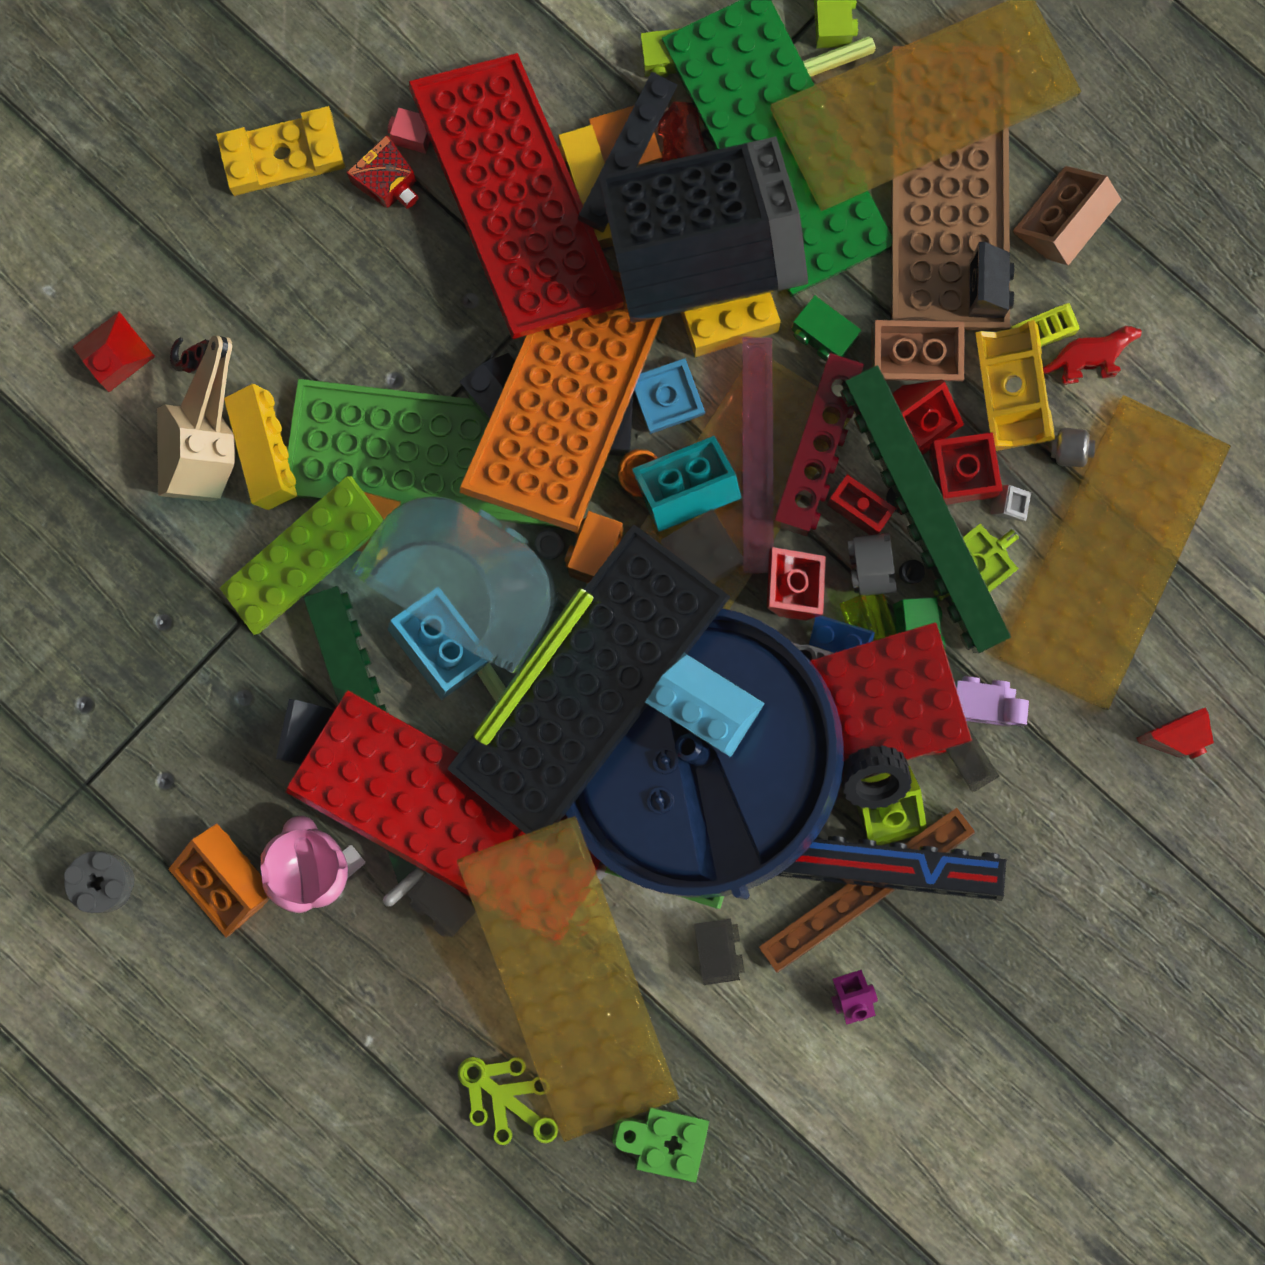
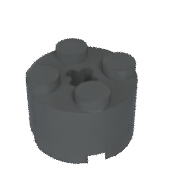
M881 533L853 537L852 541H848L851 565H857L856 570H851L854 594L860 593L861 596L897 592L890 534Z
M93 851L85 853L76 858L64 874L65 891L69 900L79 910L88 913H109L118 910L127 903L135 882L134 873L129 863L120 856L109 852ZM97 877L104 878V881L100 884L101 888L96 887Z

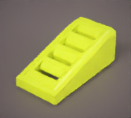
M1070 303L1058 306L1011 326V329L1018 328L1026 322L1034 320L1039 324L1044 338L1040 339L1041 347L1076 335L1080 329ZM1059 316L1062 317V320L1066 327L1065 329H1063ZM1048 320H1051L1053 327L1055 329V333L1053 334L1051 333L1050 328L1048 326Z

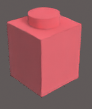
M398 108L396 117L392 116L388 124V133L391 136L394 145L426 154L430 138L420 114Z

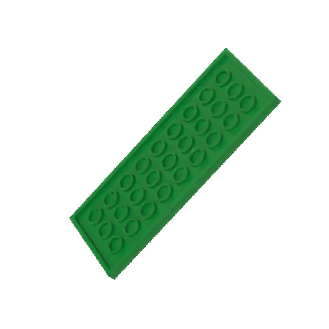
M739 0L662 37L661 40L674 62L673 66L716 150L775 136L777 138L800 212L808 275L807 285L787 289L791 297L891 249L892 235L771 0Z

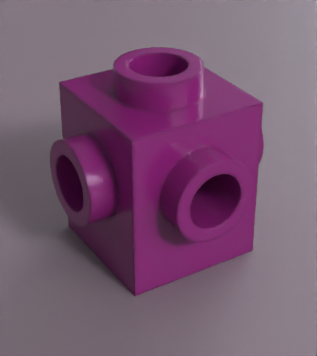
M862 970L832 979L836 993L835 996L831 997L836 1014L842 1013L846 1025L876 1016L873 1003L878 1002L873 985L867 984Z

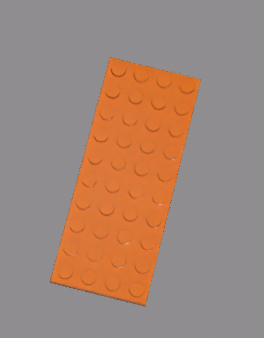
M611 270L624 300L622 307L526 336L460 486L461 494L577 533L663 317L631 324L620 272Z

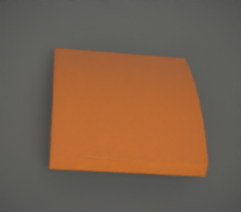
M634 106L589 119L604 162H606ZM655 133L638 165L662 158Z

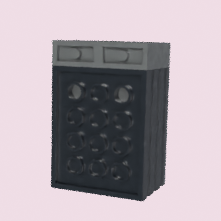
M776 136L599 176L631 324L808 284L800 212Z

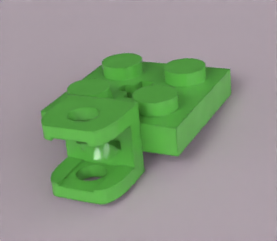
M648 1106L645 1121L631 1117L617 1118L611 1140L618 1149L637 1155L636 1170L696 1183L710 1121ZM631 1130V1136L624 1139V1133ZM672 1136H676L680 1147L675 1149L673 1153H668L669 1148L664 1146L665 1140L670 1141Z

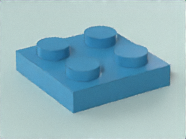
M686 358L640 374L634 393L649 434L705 415V410Z

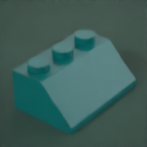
M715 436L632 469L658 532L741 499L736 474Z

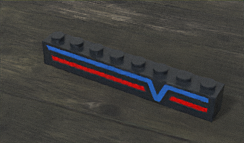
M828 836V840L815 839L792 865L777 875L778 877L1002 901L1004 897L1007 859H1000V854L983 852L981 856L969 855V851L962 849H951L950 853L938 852V848L933 846H920L919 850L907 849V845L903 843L892 842L889 843L888 847L878 846L874 840L859 839L858 843L846 842L844 837Z

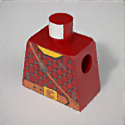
M387 135L347 171L349 180L355 187L386 208L398 200L406 209H409L419 198L410 188L416 182L413 170Z

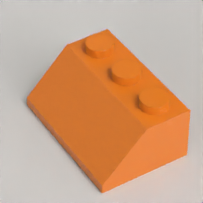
M218 824L193 838L168 869L226 938L260 910L269 900L263 889L261 874Z

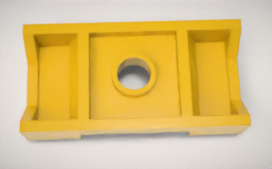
M327 106L301 113L302 118L246 131L245 127L216 134L229 189L233 196L346 168L330 107ZM286 147L290 150V154L285 159L275 158L277 149Z
M1032 320L1014 329L999 332H975L990 433L993 432L996 451L1055 440L1052 415L1048 406L1041 359L1042 348L1037 323ZM1013 377H1018L1022 380V386L1017 392H1009L1006 388L1007 382Z

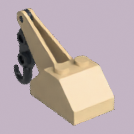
M214 335L210 340L205 339L184 350L179 360V348L183 342V338L179 337L173 343L170 351L171 366L175 371H185L195 374L181 406L165 404L157 408L158 496L212 502L221 498L235 464L234 434L222 417L232 341L230 338Z

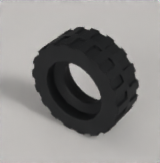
M882 745L879 747L869 746V748H862L856 753L850 754L849 758L843 761L841 781L845 798L850 800L851 804L858 805L860 808L876 809L878 807H888L890 804L897 803L901 798L903 799L911 789L910 784H912L907 759L904 758V754L901 751L898 752L893 747L889 748ZM874 773L891 774L887 778L876 782L861 781L862 778Z

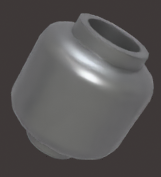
M1062 428L1058 435H1055V440L1052 441L1051 458H1056V462L1060 466L1084 467L1087 464L1088 458H1094L1095 440H1089V432L1085 429Z

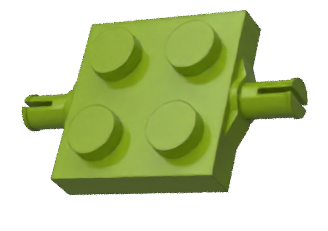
M980 523L966 534L963 539L989 592H991L1019 569L1009 558L1006 550L1007 547L1019 539V536L1015 534L1007 541L1006 539L1015 533L1013 529H1010L1000 539H997L990 535ZM937 590L933 591L935 596L939 594ZM945 595L942 597L939 596L937 599L939 601H942L945 598Z

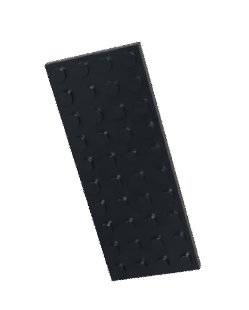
M634 524L584 590L593 596V601L490 743L487 745L482 744L472 735L447 768L539 845L543 844L649 704L646 703V700L661 676L689 653L731 598Z

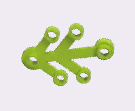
M469 1057L459 1065L458 1078L464 1086L469 1088L471 1103L469 1119L473 1125L482 1126L488 1120V1112L482 1104V1087L492 1095L496 1127L494 1140L497 1144L506 1145L513 1136L512 1130L508 1127L506 1107L534 1128V1136L539 1142L550 1143L556 1138L558 1124L554 1119L550 1117L541 1118L514 1097L515 1095L530 1093L544 1095L550 1088L548 1078L540 1075L530 1081L499 1085L490 1077L510 1073L512 1076L521 1075L526 1068L525 1061L522 1058L513 1057L507 1062L486 1064L478 1057ZM519 1061L522 1065L521 1071H512L511 1063ZM470 1067H476L479 1070L477 1078H471L468 1075ZM537 1080L545 1081L546 1089L538 1091L535 1088V1082ZM475 1111H482L484 1113L483 1121L477 1122L474 1120L473 1114ZM549 1124L552 1127V1132L544 1135L540 1130L541 1125ZM506 1130L509 1138L506 1141H501L497 1136L498 1131Z

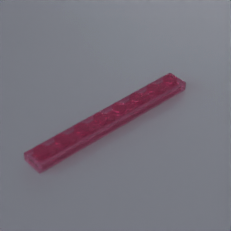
M763 337L742 338L743 574H768L769 549L774 547L772 338Z

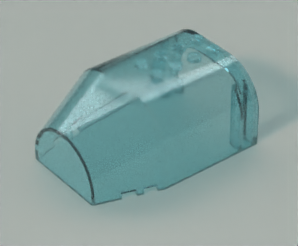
M442 497L418 498L406 502L393 510L379 525L351 569L365 584L477 656L492 663L497 655L498 657L494 663L501 668L507 663L504 668L511 673L519 672L553 625L558 610V591L555 579L546 563L526 545L528 540L509 526H506L504 530L501 529L503 524L484 510L480 509L476 513L457 501Z

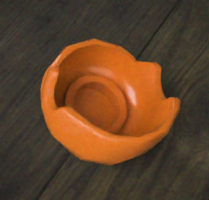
M634 449L626 453L618 464V478L622 487L633 496L643 497L632 469L658 457L647 449Z

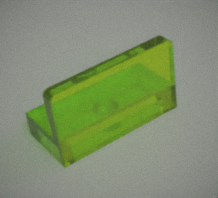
M884 594L859 595L839 604L845 623L874 631L873 641L896 634Z

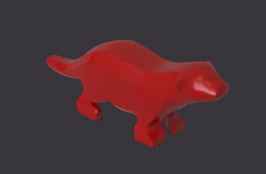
M1124 326L1106 337L1074 339L1060 350L1051 363L1043 367V372L1048 374L1063 368L1062 381L1064 385L1078 383V378H1083V374L1080 371L1082 369L1090 370L1100 367L1102 379L1115 377L1121 371L1120 366L1115 365V360L1125 347L1141 336L1142 331L1132 326Z

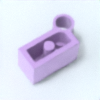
M967 676L962 677V681L958 680L955 682L966 721L1001 726L1027 725L1029 701L1015 698L1016 689L1010 688V682L993 680L992 685L980 683V678Z

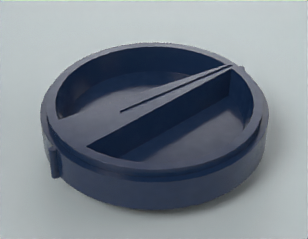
M722 608L687 655L765 703L732 756L730 757L648 705L566 812V816L576 834L591 853L610 870L630 882L657 892L688 898H712L732 894L736 898L747 900L750 896L748 889L765 883L792 865L819 835L828 820L840 787L844 744L836 705L830 690L811 661L791 641L774 628L743 613Z

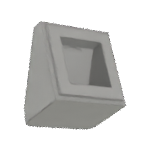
M1002 485L1003 491L997 498L992 499L990 514L1026 521L1031 492L1011 485Z

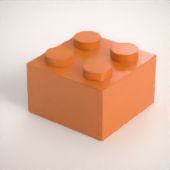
M588 511L586 518L582 519L577 533L575 532L577 534L576 546L570 545L564 561L566 562L569 576L586 583L591 581L620 543L623 536L622 522Z

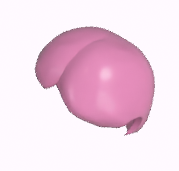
M295 816L284 824L281 834L272 838L261 854L263 889L275 905L286 911L303 913L312 908L325 907L333 903L343 892L348 878V864L338 843L329 834L318 830L314 821L309 817Z

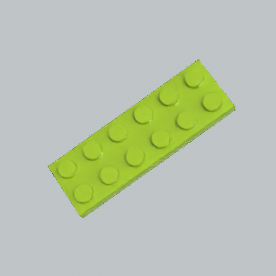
M347 476L220 587V590L253 635L260 634L387 525V523L352 476Z

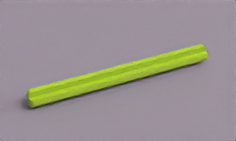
M582 588L577 590L473 735L475 739L485 745L490 743L593 601L591 594Z

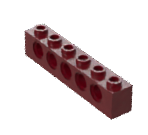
M832 353L829 354L773 526L806 537L810 529L816 530L821 513L816 512L819 501L825 502L830 485L825 484L828 473L834 475L839 457L834 456L837 445L843 447L848 430L843 428L846 418L852 419L854 414L853 407H847L842 396L835 395L831 387L841 385L846 380L860 374L863 363ZM826 412H831L836 415L838 422L828 424L823 420L822 415ZM823 440L828 444L829 449L825 452H819L814 448L813 442ZM813 467L818 470L820 477L816 480H810L805 476L804 470ZM805 495L809 498L811 505L807 508H801L796 504L795 497Z

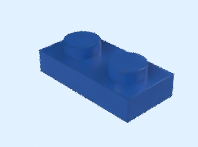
M825 616L815 617L809 645L836 653L872 642L875 632Z

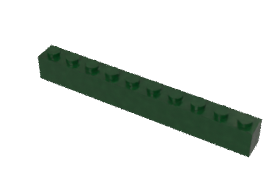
M879 366L872 367L846 380L841 384L843 390L840 391L841 396L847 407H853L857 416L854 418L855 425L861 434H866L870 442L867 445L868 451L874 461L879 460L883 469L880 472L882 480L887 488L892 487L897 497L894 499V504L900 515L905 514L910 524L907 526L908 533L914 542H919L923 550L920 556L927 569L932 568L936 579L933 580L935 588L941 597L945 595L950 605L947 607V612L953 623L958 622L963 631L960 634L963 645L967 650L971 649L973 653H981L1011 638Z
M335 586L303 597L338 703H340L347 690L389 713L386 705H380L377 694L381 693L380 685L376 676H370L367 666L371 665L372 662L367 648L361 649L358 638L362 637V632L357 619L353 621L351 619L349 610L353 609V605L348 592L343 593L339 586ZM387 850L397 882L400 883L417 866Z

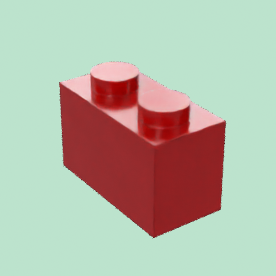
M848 474L827 503V506L869 535L879 534L897 509Z

